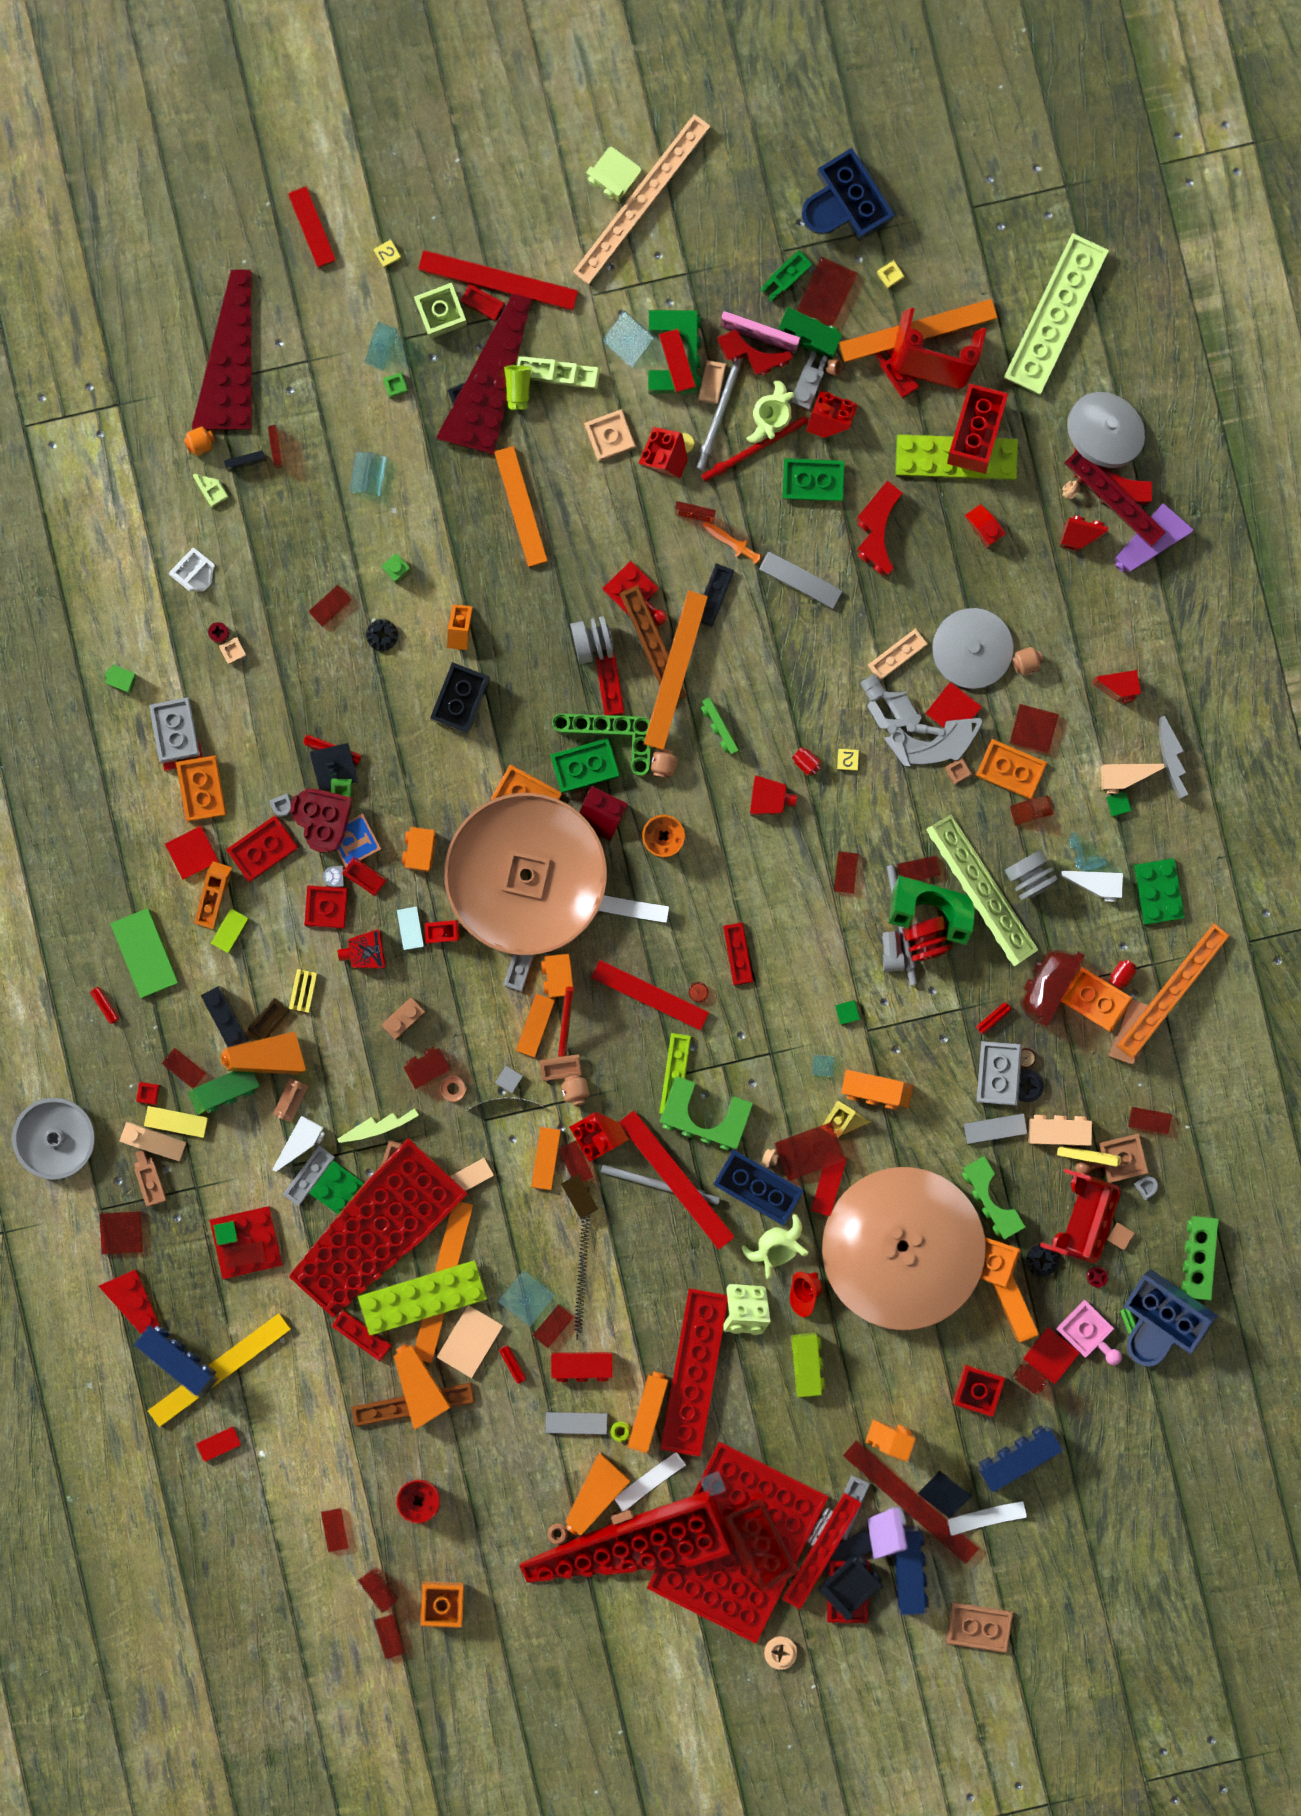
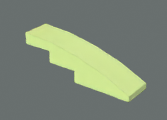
M517 357L516 365L532 367L530 380L597 389L600 374L598 367L579 366L575 363L557 362L551 359Z
M415 1108L399 1119L395 1113H392L378 1123L371 1117L337 1140L340 1143L383 1134L404 1125L420 1116Z

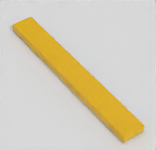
M280 1313L208 1365L217 1372L215 1376L219 1378L214 1386L291 1330ZM181 1385L150 1408L148 1412L160 1427L199 1397H196Z

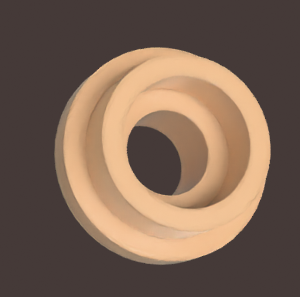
M1076 480L1067 482L1062 488L1064 491L1062 496L1069 499L1075 497L1081 489L1078 485L1079 483Z
M766 1150L762 1159V1164L766 1165V1168L770 1169L771 1166L776 1165L779 1158L777 1150Z

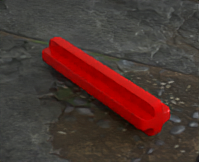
M306 735L303 741L305 746L316 750L336 746L310 735ZM351 751L353 762L358 765L361 755Z

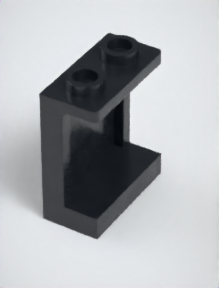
M854 1554L818 1587L820 1593L847 1621L853 1617L852 1613L877 1589L881 1590L883 1588L880 1583L882 1579L875 1571L870 1573L866 1568L868 1564L861 1556L856 1558Z

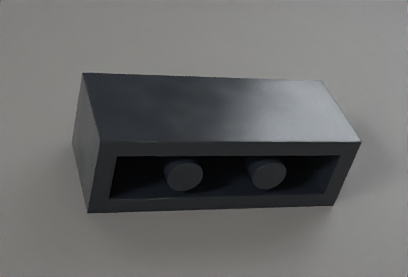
M217 986L200 995L227 1047L249 1041L221 986Z

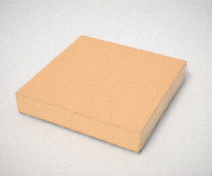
M622 409L584 423L598 462L636 448Z

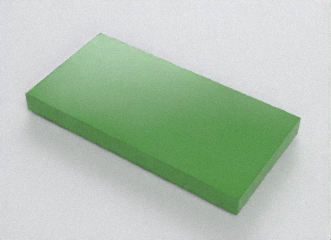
M149 908L110 923L140 998L178 984Z

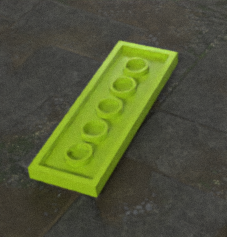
M897 435L895 476L1017 479L1018 439L996 438L987 472L983 474L947 464L953 441L951 436Z
M475 1260L358 1296L369 1336L487 1299Z

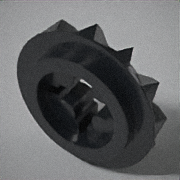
M377 619L370 623L366 630V640L373 649L387 651L396 644L398 630L389 620ZM384 627L385 634H388L390 637H383L381 643H379V636L374 634V632H381V629Z
M1020 1071V1084L1026 1083L1029 1077L1030 1084L1035 1086L1036 1089H1029L1027 1095H1025V1088L1019 1086L1018 1100L1033 1102L1042 1095L1044 1083L1041 1076L1035 1071Z
M1041 1244L1035 1245L1027 1253V1267L1037 1276H1049L1055 1272L1059 1264L1058 1254L1056 1251L1040 1247ZM1045 1252V1258L1051 1261V1263H1044L1042 1269H1040V1262L1034 1260V1258H1041Z

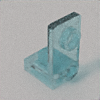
M1077 832L1070 834L1071 838H1068L1071 850L1075 849L1077 857L1074 858L1077 869H1080L1081 872H1086L1107 865L1105 857L1099 858V855L1087 858L1088 862L1085 863Z

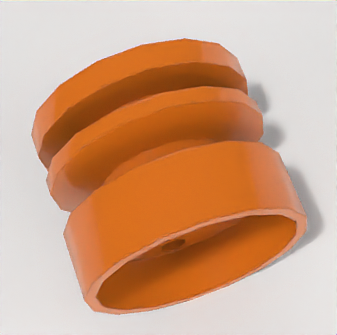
M663 814L656 815L648 820L643 828L642 838L647 850L653 855L668 857L677 853L683 846L685 834L684 828L677 819ZM660 830L663 832L668 831V839L666 841L658 839L660 836L658 832Z

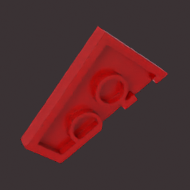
M137 1269L99 1285V1288L140 1334L144 1333L148 1326H160Z

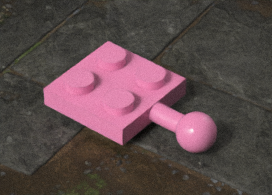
M1083 1300L1056 1328L1085 1358L1098 1347L1106 1355V1361L1110 1365L1115 1366L1122 1361V1354L1116 1349H1111L1103 1341L1114 1328L1086 1300Z

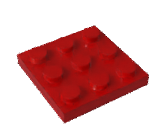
M270 1206L209 1220L222 1279L283 1265ZM234 1221L238 1241L217 1245L213 1225Z

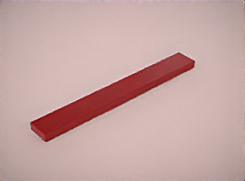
M426 250L422 252L418 270L510 295L515 294L527 297L533 301L572 311L574 310L578 290Z
M633 1110L619 1121L625 1133L717 1249L720 1250L735 1238L636 1112Z

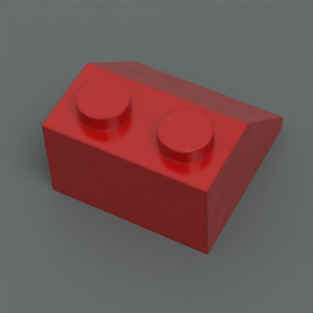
M1137 670L1101 675L1092 680L1094 686L1115 701L1121 700L1122 704L1134 702L1141 694Z

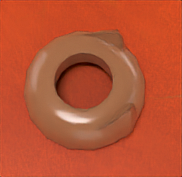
M454 1075L445 1078L440 1085L441 1095L450 1102L461 1100L467 1091L464 1081ZM450 1083H456L459 1086L457 1094L449 1092L448 1086Z

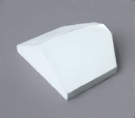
M193 547L169 572V575L188 591H205L212 583L214 564Z

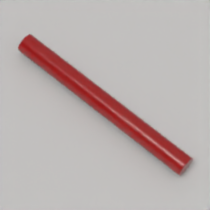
M567 986L565 990L558 1050L559 1057L566 1056L574 992V988L571 986Z

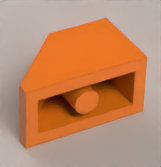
M452 604L448 625L447 648L467 650L472 606Z

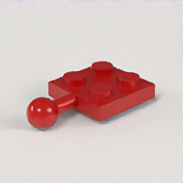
M630 561L602 590L629 616L619 593L638 585L655 625H663L667 619L666 613L663 610H656L648 602L659 591V588Z

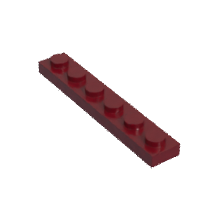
M1077 450L1065 461L1064 464L1149 547H1152L1166 533L1096 464L1088 461Z

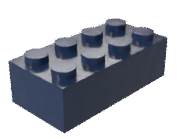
M735 1150L731 1151L713 1183L717 1188L783 1226L804 1191Z
M148 1326L134 1346L196 1397L204 1398L219 1378L215 1376L217 1372L208 1365L200 1364L201 1359L193 1352H186L184 1350L185 1345L177 1339H170L168 1337L170 1333L163 1327Z
M1040 1425L1031 1431L1032 1435L1027 1438L1022 1436L1014 1441L1015 1445L1008 1448L1005 1446L996 1452L998 1455L991 1459L986 1457L979 1462L980 1466L977 1469L992 1493L1063 1451L1050 1428Z
M917 1526L903 1527L906 1549L894 1553L898 1611L900 1615L925 1614V1608H929L928 1595L924 1593V1587H927V1576L922 1570V1567H926L925 1554L921 1552V1546H925L924 1534H922V1531Z

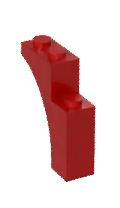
M1097 465L1137 505H1149L1152 502V481L1126 479L1114 474L1106 467ZM1074 474V478H1077V482H1078L1079 484H1084V483Z
M888 480L856 519L858 522L857 526L861 530L871 532L856 551L858 558L866 564L868 562L874 566L873 570L880 576L885 575L887 577L894 568L889 561L885 549V525L892 508L903 494Z

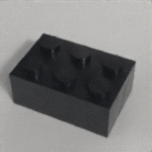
M452 662L430 720L469 735L491 680L490 676Z

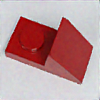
M458 920L425 923L426 943L458 942L460 940Z

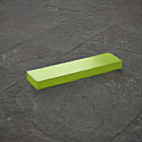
M671 1033L660 1106L661 1114L675 1076L685 1079L691 1036Z

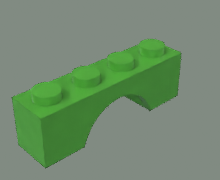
M985 1156L962 1168L964 1171L961 1174L967 1184L971 1183L974 1188L971 1192L977 1202H982L984 1208L981 1210L987 1220L991 1218L994 1223L992 1229L997 1237L1001 1236L1002 1239H1006L1025 1228L1015 1209H1001L991 1201L988 1186L995 1173Z

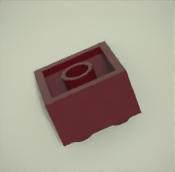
M591 786L579 813L588 821L596 835L611 841L628 807V803Z

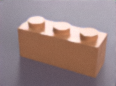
M1132 1000L1121 1018L1108 1057L1133 1065L1134 1061L1138 1062L1141 1051L1131 1059L1116 1046L1148 1005Z

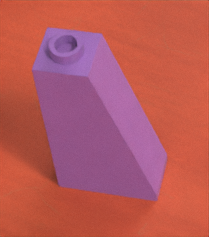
M1162 504L1151 518L1166 533L1152 547H1149L1136 534L1113 560L1116 563L1115 566L1124 573L1126 571L1129 574L1187 537L1193 529L1166 505Z

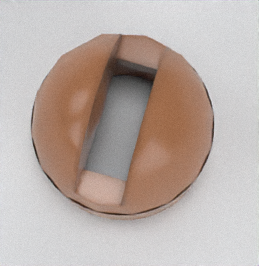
M830 359L826 362L828 368L825 367L829 374L838 376L841 373V360Z

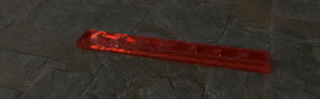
M855 1440L843 1454L844 1458L965 1564L978 1551L979 1548L962 1533L952 1536L948 1521L858 1441Z

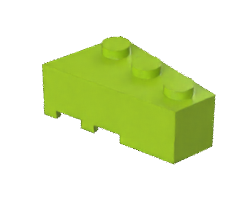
M816 1333L791 1335L797 1397L822 1395V1390H825L824 1378H820V1370L823 1369L822 1357H819L818 1349H821V1339L817 1337Z

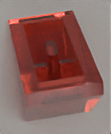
M1048 795L1009 806L1015 826L1054 815Z

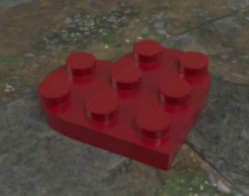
M310 788L294 796L290 812L297 824L304 827V838H306L307 844L311 849L320 853L335 852L339 849L345 836L354 798Z

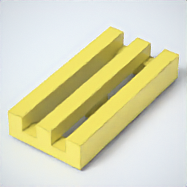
M297 969L289 1009L310 1012L317 973ZM304 974L298 1006H294L300 976ZM308 976H312L306 1008H304L302 1004Z

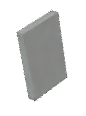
M189 697L149 705L159 763L163 764L200 756Z
M981 1041L977 1102L1018 1105L1022 1044Z

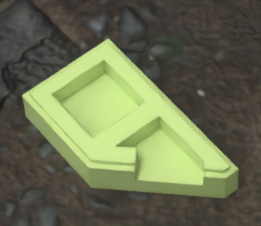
M198 474L193 475L212 508L229 498L218 479Z

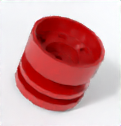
M943 916L911 925L908 929L902 928L905 941L916 942V945L908 949L909 952L914 950L919 952V954L911 956L912 962L930 960L942 956L947 951L953 949L951 944L943 947L941 942L947 940V936L939 937L938 934L946 929Z
M413 1480L406 1483L400 1489L397 1495L396 1506L400 1515L405 1520L412 1523H423L432 1519L437 1514L440 1508L441 1497L438 1489L432 1483L426 1480ZM417 1495L419 1498H424L422 1507L419 1504H414Z

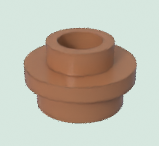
M560 1523L551 1525L547 1532L548 1539L554 1544L563 1543L568 1536L566 1527ZM560 1530L562 1535L556 1537L554 1536V1531Z

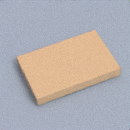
M468 1305L437 1358L472 1378L503 1325Z

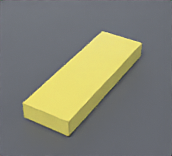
M148 1106L144 1126L204 1138L208 1118Z
M1068 1146L1059 1147L1057 1152L1059 1156L1118 1166L1121 1163L1120 1156Z

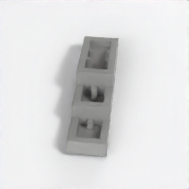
M770 552L767 553L759 568L760 571L789 588L795 589L811 599H815L830 609L834 608L842 592L826 581Z
M1164 715L1158 719L1160 746L1169 780L1179 800L1188 795L1179 776L1186 773L1177 757L1178 754L1183 752V749Z

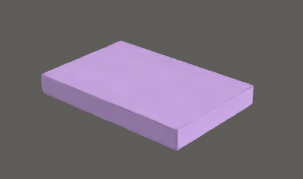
M899 1508L888 1510L867 1519L874 1559H881L906 1549Z

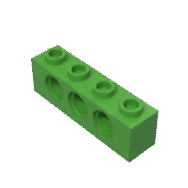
M1191 1216V1220L1187 1221V1232L1190 1233L1189 1240L1185 1242V1252H1188L1187 1260H1184L1183 1272L1186 1273L1185 1281H1182L1181 1290L1194 1299L1211 1300L1218 1228L1217 1218ZM1199 1232H1204L1206 1235V1239L1202 1243H1198L1196 1240V1235ZM1197 1252H1202L1204 1255V1260L1201 1263H1196L1194 1260ZM1196 1272H1199L1202 1275V1280L1200 1283L1195 1284L1192 1277Z

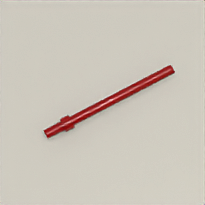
M803 416L789 424L782 431L776 432L773 439L767 437L725 462L715 464L713 469L701 475L703 481L706 482L717 475L721 476L730 467L809 423L806 416Z

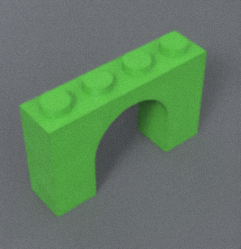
M675 1076L659 1122L663 1123L662 1127L674 1131V1128L681 1129V1134L693 1138L694 1134L701 1136L700 1141L711 1145L713 1141L721 1143L720 1148L731 1151L732 1148L737 1149L753 1103L732 1096L723 1121L713 1128H700L691 1121L688 1114V1103L695 1082Z

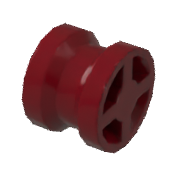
M221 622L211 624L208 629L209 637L217 644L225 643L230 636L229 629Z
M1092 1267L1086 1273V1280L1091 1286L1102 1287L1107 1283L1108 1274L1103 1268Z

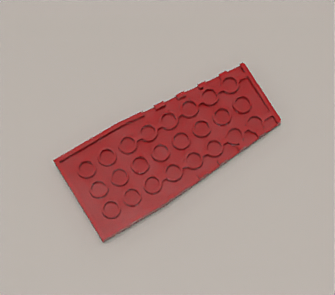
M408 1137L362 1185L289 1274V1278L331 1317H335L343 1307L350 1304L374 1280L381 1277L382 1273L420 1243L467 1195V1192Z

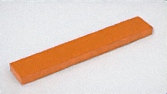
M514 446L495 451L494 453L528 568L546 563L548 561Z

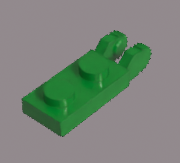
M798 250L770 276V279L759 290L764 293L775 283L778 289L771 293L768 298L772 302L796 282L813 264Z

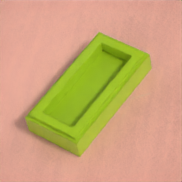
M230 909L211 944L229 954L249 918Z

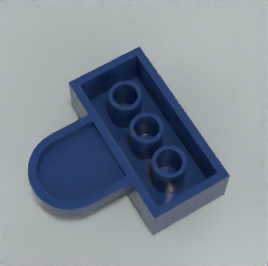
M853 148L848 149L818 168L817 176L825 188L810 196L802 208V221L811 232L821 235L828 234L848 223L858 241L863 240L892 222L895 216Z
M1150 1269L1142 1276L1123 1306L1140 1318L1128 1337V1353L1136 1363L1143 1366H1154L1160 1363L1174 1343L1192 1354L1199 1347L1218 1318V1315Z

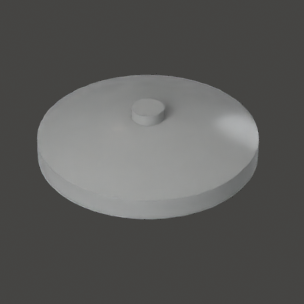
M1106 392L1087 394L1077 401L1069 413L1067 428L1071 442L1084 458L1096 465L1107 468L1125 466L1133 461L1143 448L1145 441L1143 422L1137 411L1127 401L1117 395Z
M978 608L963 609L948 616L937 629L932 645L933 659L941 675L952 684L965 689L984 688L998 681L1009 668L1013 657L1012 636L1005 623L995 614Z
M46 1098L28 1106L18 1117L12 1134L13 1149L18 1161L30 1173L45 1179H61L79 1171L89 1160L95 1143L94 1128L89 1116L80 1106L62 1098Z

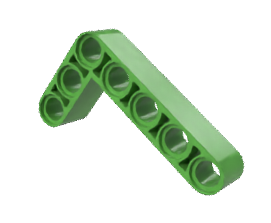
M557 714L553 718V729L560 734L632 736V772L638 777H643L649 772L650 746H647L644 752H638L635 748L638 742H644L647 730L639 732L636 725L639 722H645L649 726L650 721L647 718L584 714ZM558 719H565L567 726L563 729L557 728L556 721ZM583 719L587 722V727L580 730L576 727V722ZM599 720L607 722L608 725L605 730H598L596 728V723ZM619 721L627 723L628 727L625 731H619L616 728V724ZM638 762L645 763V771L637 772L635 764Z

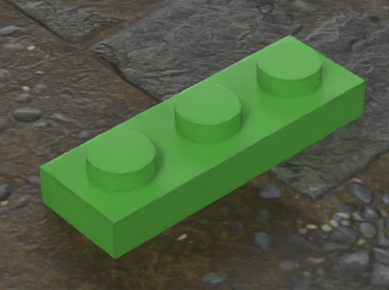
M709 697L702 701L703 706L700 708L706 718L710 717L713 723L710 726L714 734L720 735L722 749L725 753L729 752L730 755L737 753L738 749Z

